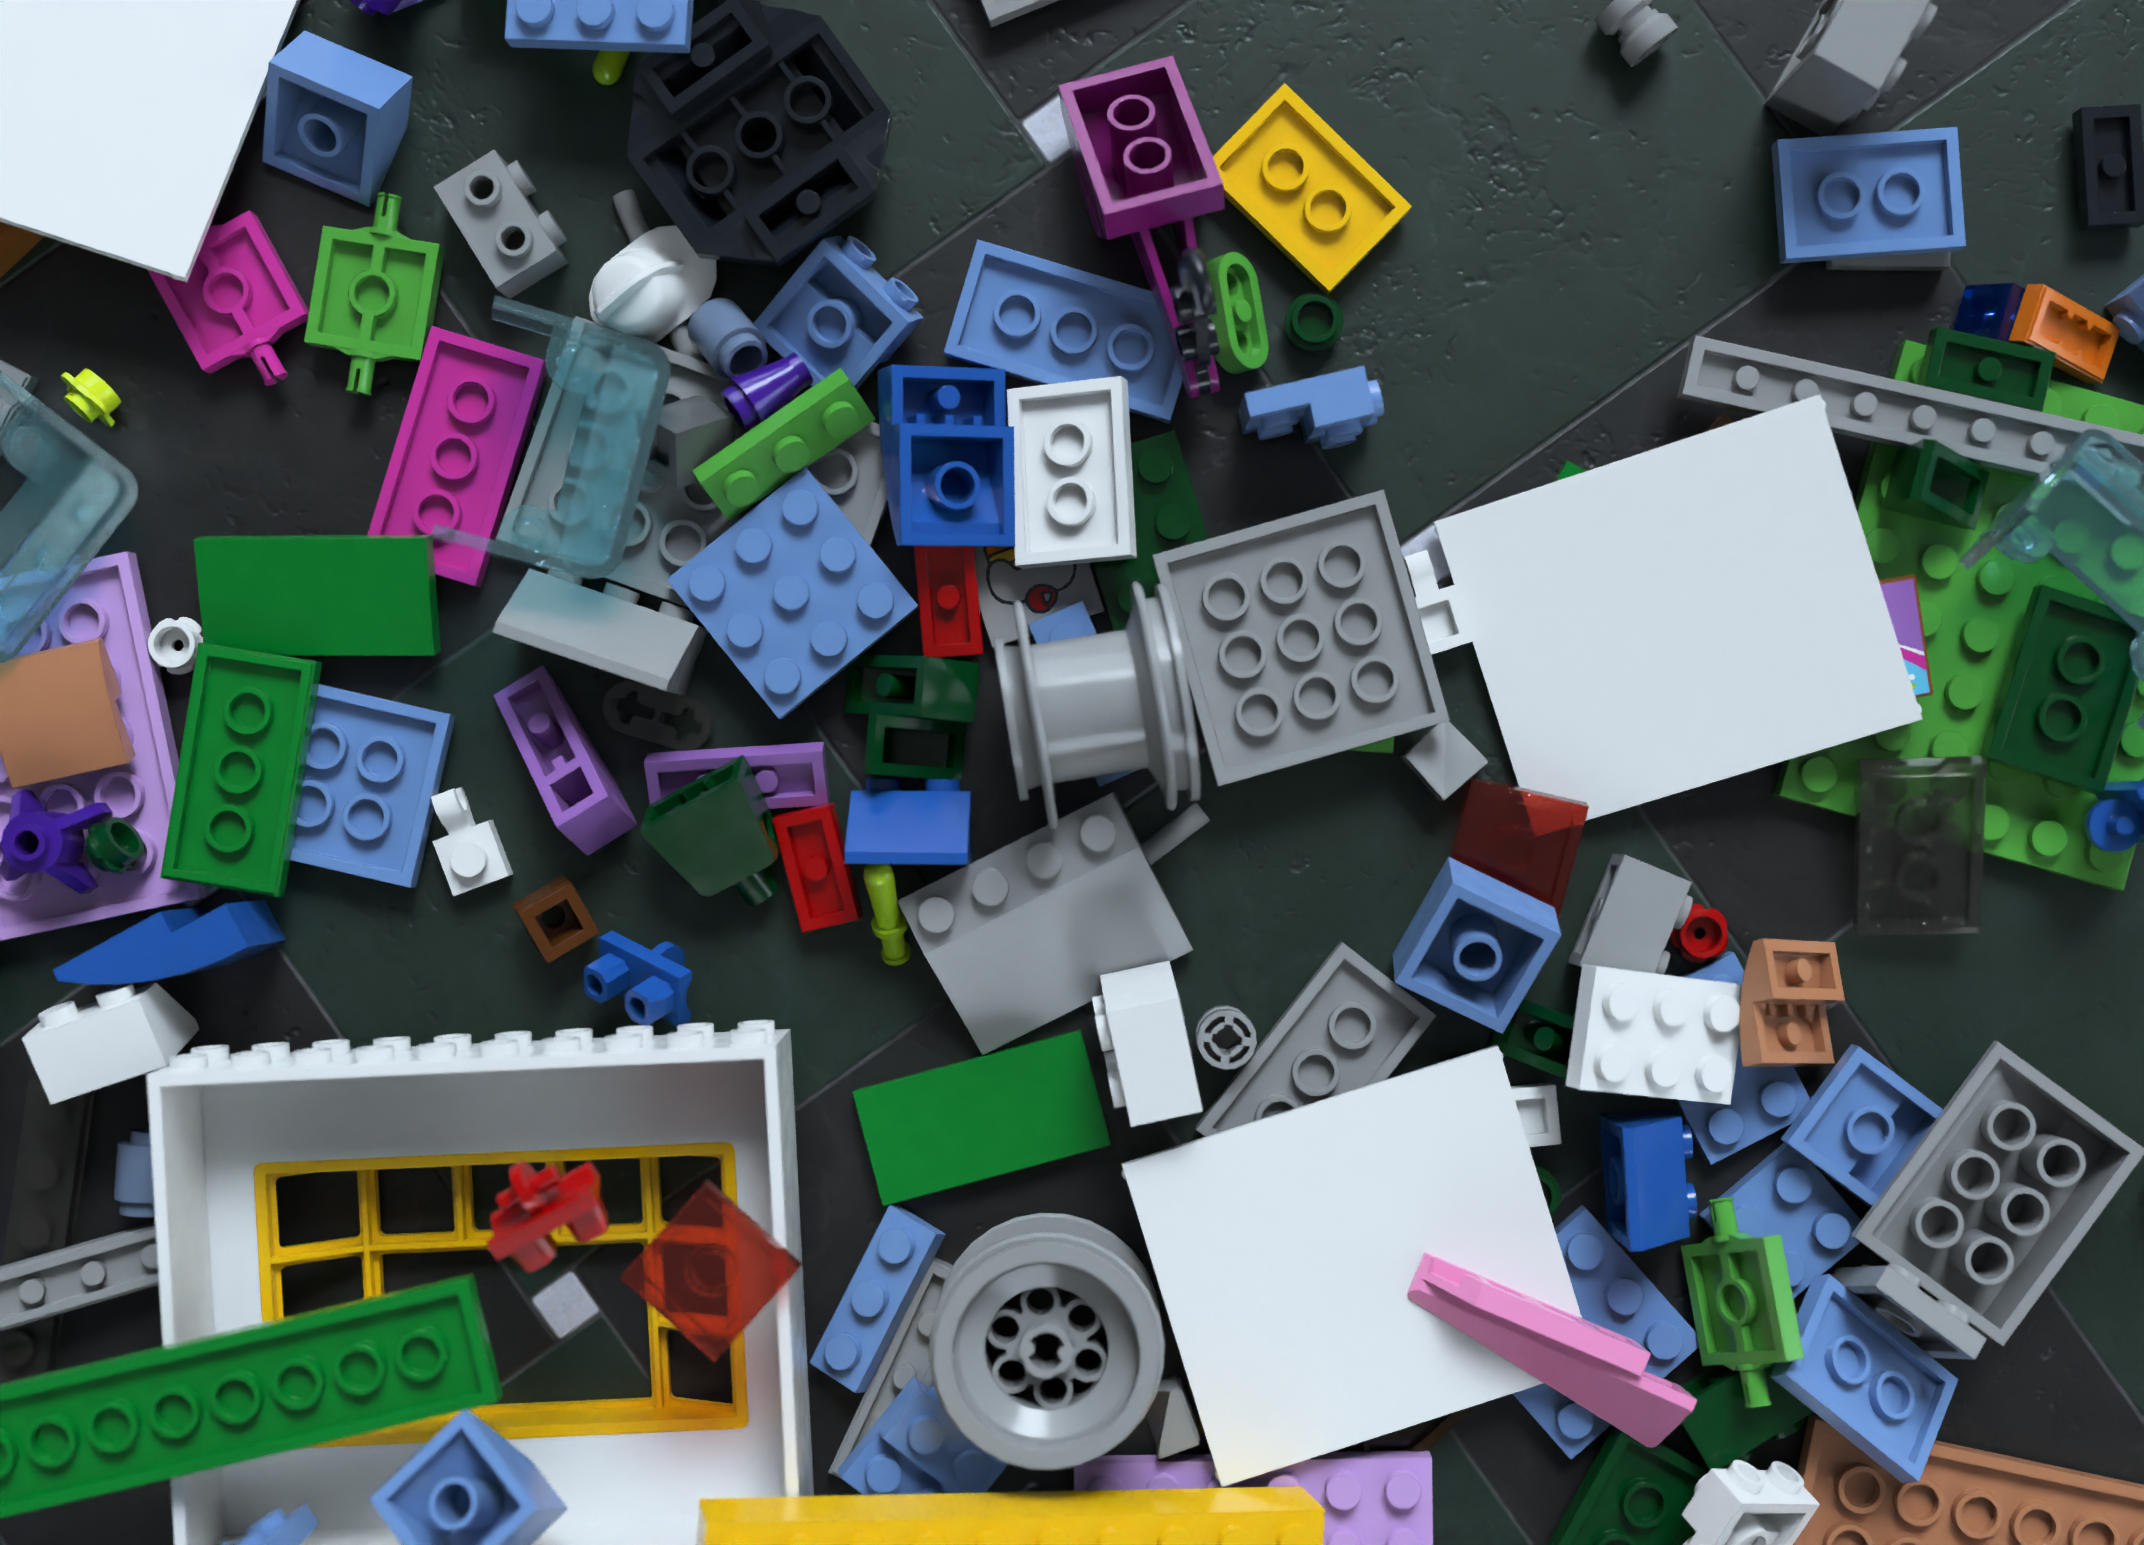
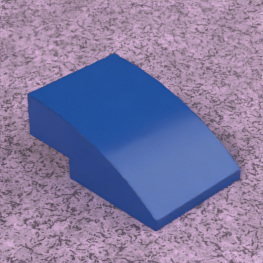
M889 365L877 370L883 470L891 522L897 546L1015 547L1014 426H1006L1005 369Z
M265 899L224 904L208 914L205 913L203 907L161 911L52 971L58 981L88 985L154 981L229 965L270 949L286 941V938Z

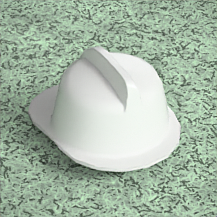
M676 225L659 226L638 237L601 267L593 279L589 294L590 315L594 323L654 344L691 317L711 297L717 280L716 260L699 258Z

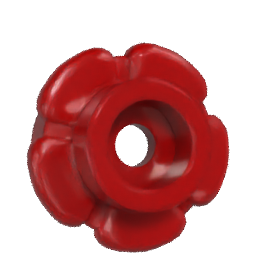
M1693 904L1684 925L1679 930L1673 928L1670 934L1671 943L1674 947L1681 950V956L1691 962L1702 963L1707 958L1718 957L1728 944L1727 921L1717 909H1704L1700 904ZM1697 928L1704 930V936L1701 939H1697L1694 936V931Z

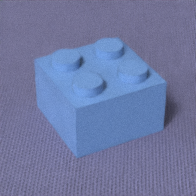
M1448 857L1392 954L1395 983L1503 1034L1561 936L1555 908Z

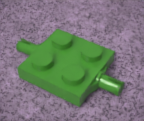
M384 192L377 193L378 198L373 227L367 226L349 230L323 225L304 342L310 346L339 350L352 357L345 391L357 395L362 394L363 396H371L372 394L371 388L376 362L396 359L420 363L431 326H433L445 254V248L438 243L412 240L397 232L403 198L390 193L387 195Z
M1733 1197L1707 1200L1714 1236L1707 1238L1702 1243L1681 1246L1702 1366L1724 1365L1734 1371H1739L1745 1408L1768 1406L1772 1403L1769 1398L1764 1368L1770 1367L1777 1362L1805 1359L1781 1234L1753 1237L1744 1232L1739 1233Z

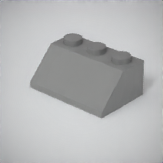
M551 563L547 574L529 568L496 620L493 633L683 696L686 695L707 634V629L693 624L695 615L690 610L664 601L661 603L659 612L639 606L637 602L640 594L607 582L603 593L581 586L584 578L583 574Z

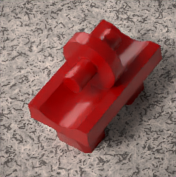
M520 1161L511 1166L509 1177L512 1187L496 1196L501 1209L490 1215L494 1237L488 1240L487 1247L497 1261L510 1255L527 1273H531L548 1264L556 1256L557 1244L549 1234L555 1229L566 1225L578 1243H587L604 1234L608 1229V1214L599 1196L600 1175L591 1161L563 1176L560 1175L554 1165L539 1173H536L526 1161Z

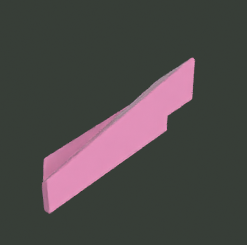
M1426 1252L1423 1253L1407 1292L1410 1300L1646 1447L1658 1446L1693 1411L1697 1399L1683 1387L1645 1371L1651 1353L1635 1340Z

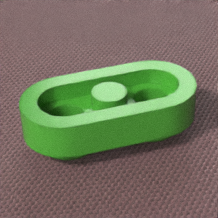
M1230 252L1213 258L1206 263L1217 306V314L1207 318L1212 319L1219 342L1220 352L1213 356L1226 371L1232 374H1240L1259 368L1265 363L1268 356L1269 343L1256 272L1245 256L1237 252Z

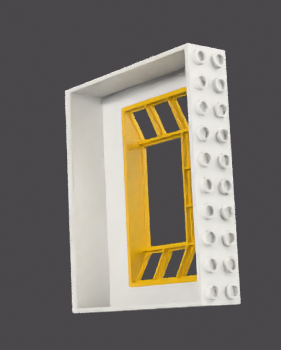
M750 1020L739 1022L738 1029L729 1032H714L713 1023H688L678 1025L677 1032L668 1033L667 1035H653V1026L637 1025L617 1028L616 1035H609L604 1038H593L591 1028H572L558 1030L555 1032V1037L532 1041L531 1031H509L497 1033L494 1035L495 1040L481 1043H472L471 1034H447L435 1036L434 1043L411 1046V1037L396 1036L374 1039L373 1045L350 1049L349 1039L322 1040L313 1042L312 1048L290 1052L289 1042H268L252 1045V1051L238 1052L229 1055V1045H206L191 1048V1054L169 1057V1066L147 1074L163 1346L284 1318L281 1271L286 1266L358 1256L362 1260L365 1299L385 1294L383 1254L489 1249L487 1242L494 1237L493 1229L479 1230L475 1227L472 1165L514 1164L520 1161H526L527 1163L545 1162V1168L554 1165L560 1175L563 1176L566 1174L565 1161L639 1158L642 1222L608 1224V1229L604 1234L587 1243H578L566 1225L555 1229L549 1234L557 1246L619 1243L643 1244L652 1396L643 1398L488 1404L467 1409L527 1456L568 1507V1510L531 1545H696L699 1499L814 1496L791 1029L775 1030V1022L773 1020ZM704 1156L716 1157L720 1160L723 1226L666 1222L663 1219L659 1157ZM451 1167L454 1231L385 1234L382 1232L378 1170ZM316 1172H357L359 1236L280 1246L276 1181L280 1177ZM665 1242L720 1246L725 1250L728 1315L672 1310L667 1306ZM669 1330L724 1335L729 1338L732 1404L682 1398L672 1394ZM461 1411L171 1478L174 1545H219L224 1541H227L229 1545H233L247 1535L246 1530L252 1524L276 1508L280 1507L286 1516L305 1503L314 1514L319 1525L301 1545H402L369 1499Z

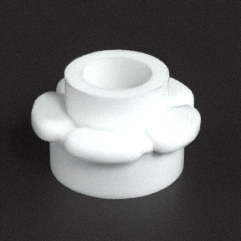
M180 617L178 620L167 618L159 622L150 633L148 639L149 653L157 663V666L166 667L167 671L171 674L183 675L191 672L196 661L198 643H203L202 628L195 620L187 617ZM177 640H181L184 644L183 649L180 651L174 648V643Z

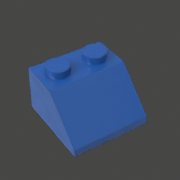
M866 779V791L851 790L845 844V864L968 865L972 863L974 792L960 791V780L925 779V791H901V779Z
M1669 1109L1598 1114L1606 1231L1630 1252L1644 1251L1690 1237L1689 1219H1696L1697 1217L1695 1188L1692 1183H1686L1685 1160H1691L1693 1157V1139L1690 1126L1682 1124V1116Z

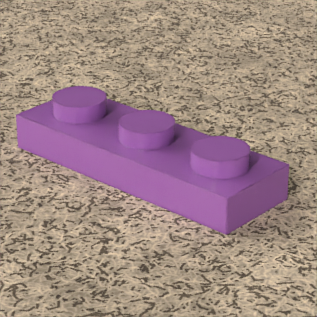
M824 742L647 753L644 767L649 802L652 804L744 755L769 809L829 803L830 792Z

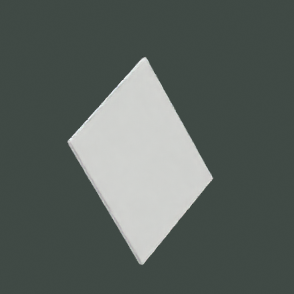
M0 0V222L172 277L174 280L188 282L267 85L268 62L280 52L300 0Z
M1820 394L1434 521V532L1440 539L1454 585L1456 584L1473 636L1474 641L1472 642L1530 819L1529 828L1534 832L1535 836L1922 720V708L1917 703L1825 412L1826 403L1821 399Z
M1497 1045L1121 1163L1123 1168L1121 1174L1127 1181L1216 1468L1215 1478L1220 1481L1221 1487L1543 1384L1539 1379L1416 1304L1407 1295L1423 1253L1426 1252L1581 1317L1503 1063L1504 1056Z

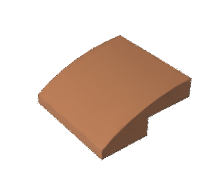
M102 638L0 660V754L13 789L127 764L135 756L116 703V699L122 691Z
M1766 938L1753 941L1745 967L1740 997L1739 1030L1743 1067H1819L1835 1064L1825 1008L1827 1004L1845 1001L1835 942Z

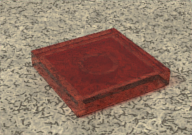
M1472 776L1467 787L1450 857L1554 907L1557 919H1559L1589 806L1583 801Z
M707 1180L625 1270L620 1278L715 1362L797 1272L802 1263L714 1184Z

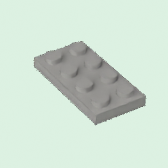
M1340 941L1195 1128L1207 1137L1387 1080L1436 1015Z

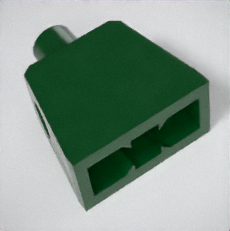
M744 755L648 805L640 830L641 834L700 895L711 897L734 885L749 906H755L767 900L778 888V885L766 869V867L777 860L779 843L772 820L773 816Z

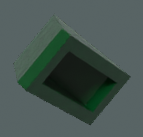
M1920 440L1897 450L1883 508L1962 529L1975 530L1990 472L1937 440Z
M869 713L864 773L923 779H956L962 782L966 723Z

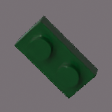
M1936 327L1929 332L1918 385L2042 412L2055 352Z

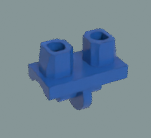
M2144 778L2140 781L2107 782L2103 794H2095L2101 802L2096 803L2089 810L2085 818L2084 829L2088 840L2094 847L2102 851L2121 852L2131 848L2135 843H2144Z
M612 930L599 937V959L584 968V992L587 997L601 1004L615 995L624 999L625 1011L630 1019L641 1025L648 1026L661 1018L677 1027L691 1020V1011L686 1004V995L692 980V971L684 967L685 955L680 946L665 941L650 950Z

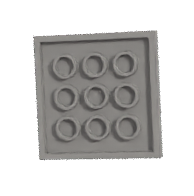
M1384 489L1152 555L1159 584H1166L1171 597L1183 651L1188 686L1217 787L1450 721Z

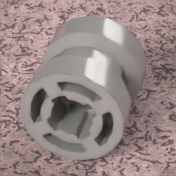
M1614 0L1594 20L1605 35L1615 36L1618 34L1620 36L1618 38L1621 44L1620 54L1630 67L1637 65L1647 58L1679 29L1668 14L1659 13L1657 9L1652 10L1650 8L1653 0Z
M1228 1005L1215 1006L1205 1011L1197 1022L1195 1029L1196 1044L1203 1058L1212 1066L1223 1070L1236 1069L1247 1063L1254 1054L1257 1044L1256 1031L1248 1017L1238 1008Z

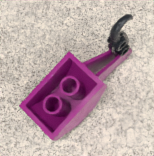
M1169 56L1058 85L1061 111L1081 193L1096 236L1108 240L1127 234L1131 235L1174 348L1188 397L1192 399L1220 391L1219 378L1213 356L1220 352L1219 342L1211 318H1207L1217 314V306L1205 258L1196 245L1192 217L1225 209L1222 179L1174 57ZM1172 223L1180 279V285L1171 287V294L1149 232L1150 228Z

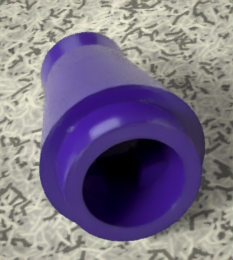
M793 352L784 359L729 379L730 386L720 392V396L728 412L734 415L735 422L747 433L789 404L804 388L813 383V378L802 359Z

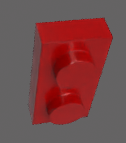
M914 546L923 655L940 658L983 654L984 647L975 547Z
M834 802L775 816L772 820L802 933L859 920L863 914L850 864H845V844Z

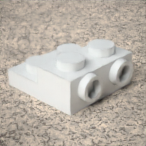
M1734 1460L1728 1469H1711L1709 1473L1705 1474L1697 1482L1694 1488V1496L1681 1514L1696 1533L1686 1540L1683 1545H1793L1820 1504L1803 1486L1804 1480L1801 1475L1789 1465L1774 1461L1767 1470H1757L1747 1462Z

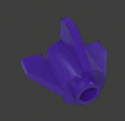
M33 790L19 791L12 796L10 819L2 833L1 847L3 858L0 866L1 875L5 881H15L26 873H48L79 894L93 892L100 886L84 863H77L84 851L85 838L83 829H88L93 823L100 822L111 814L112 810L107 803H94L70 814L47 811Z

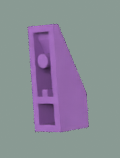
M544 665L493 695L556 828L584 854L590 855L637 826L617 782L554 678Z

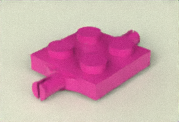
M248 210L225 224L210 226L188 282L174 280L172 277L148 270L203 371L212 374L239 358L251 357L264 380L265 386L279 383L276 378L284 380L288 376L272 345L284 333L308 321L309 310L256 214Z

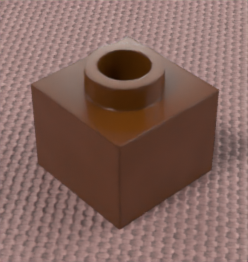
M563 875L511 905L540 956L547 964L600 933L572 883ZM555 905L559 906L561 909L560 919L554 924H544L541 918L542 913Z

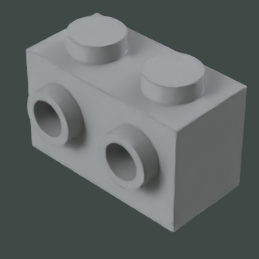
M494 149L434 186V189L495 288L509 300L569 263L559 248L560 245L567 241L564 233L548 210L540 215L538 214L528 197L536 192V188L517 160L508 165Z
M1613 853L1568 962L1581 968L1582 964L1664 974L1670 959V953L1664 949L1673 928L1679 930L1690 913L1693 898L1688 896L1687 893L1692 882L1628 855Z

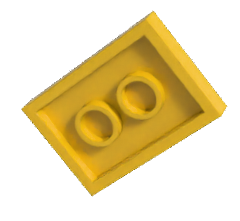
M1285 83L1213 156L1223 182L1224 196L1326 295L1331 293L1412 208L1386 180Z

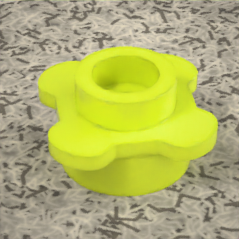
M85 368L75 378L67 372L60 376L68 387L66 389L68 393L63 398L80 417L89 423H92L98 417L109 427L116 423L109 414L121 404V399L98 375Z

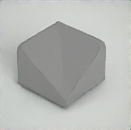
M1449 721L1436 724L1400 756L1438 801L1447 799L1488 763L1486 758Z
M1177 1375L1161 1380L1157 1394L1146 1413V1418L1156 1443L1158 1459L1199 1445L1201 1440L1199 1427L1181 1378H1177Z

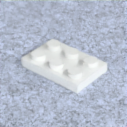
M1122 376L1007 389L1008 425L1014 426L1015 566L1021 569L1137 558L1128 381Z
M1582 964L1565 1086L1580 1090L1730 1105L1740 1039L1739 1015L1742 985Z

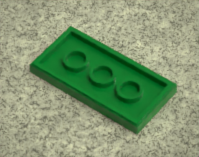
M432 535L200 536L193 539L203 643L281 656H435L441 652Z
M198 643L160 878L274 897L285 895L322 662Z
M1081 1029L854 1089L852 1092L883 1206L1111 1145Z

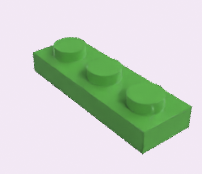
M840 367L692 471L705 491L730 521L791 479L804 467H808L873 422L876 418Z

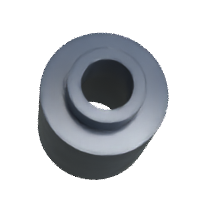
M715 298L702 304L693 313L688 324L689 339L720 376L731 379L766 365L768 358L766 340L734 301L727 298Z
M150 1128L130 1130V1139L117 1142L114 1200L120 1201L119 1214L123 1216L155 1217Z

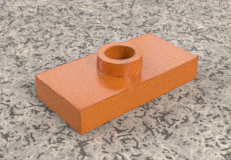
M2027 284L2008 341L2014 344L2055 352L2054 367L2085 384H2103L2121 330L2118 326L2045 284Z

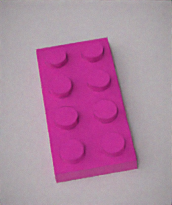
M431 326L367 535H432L435 574L481 588L549 363L540 358Z

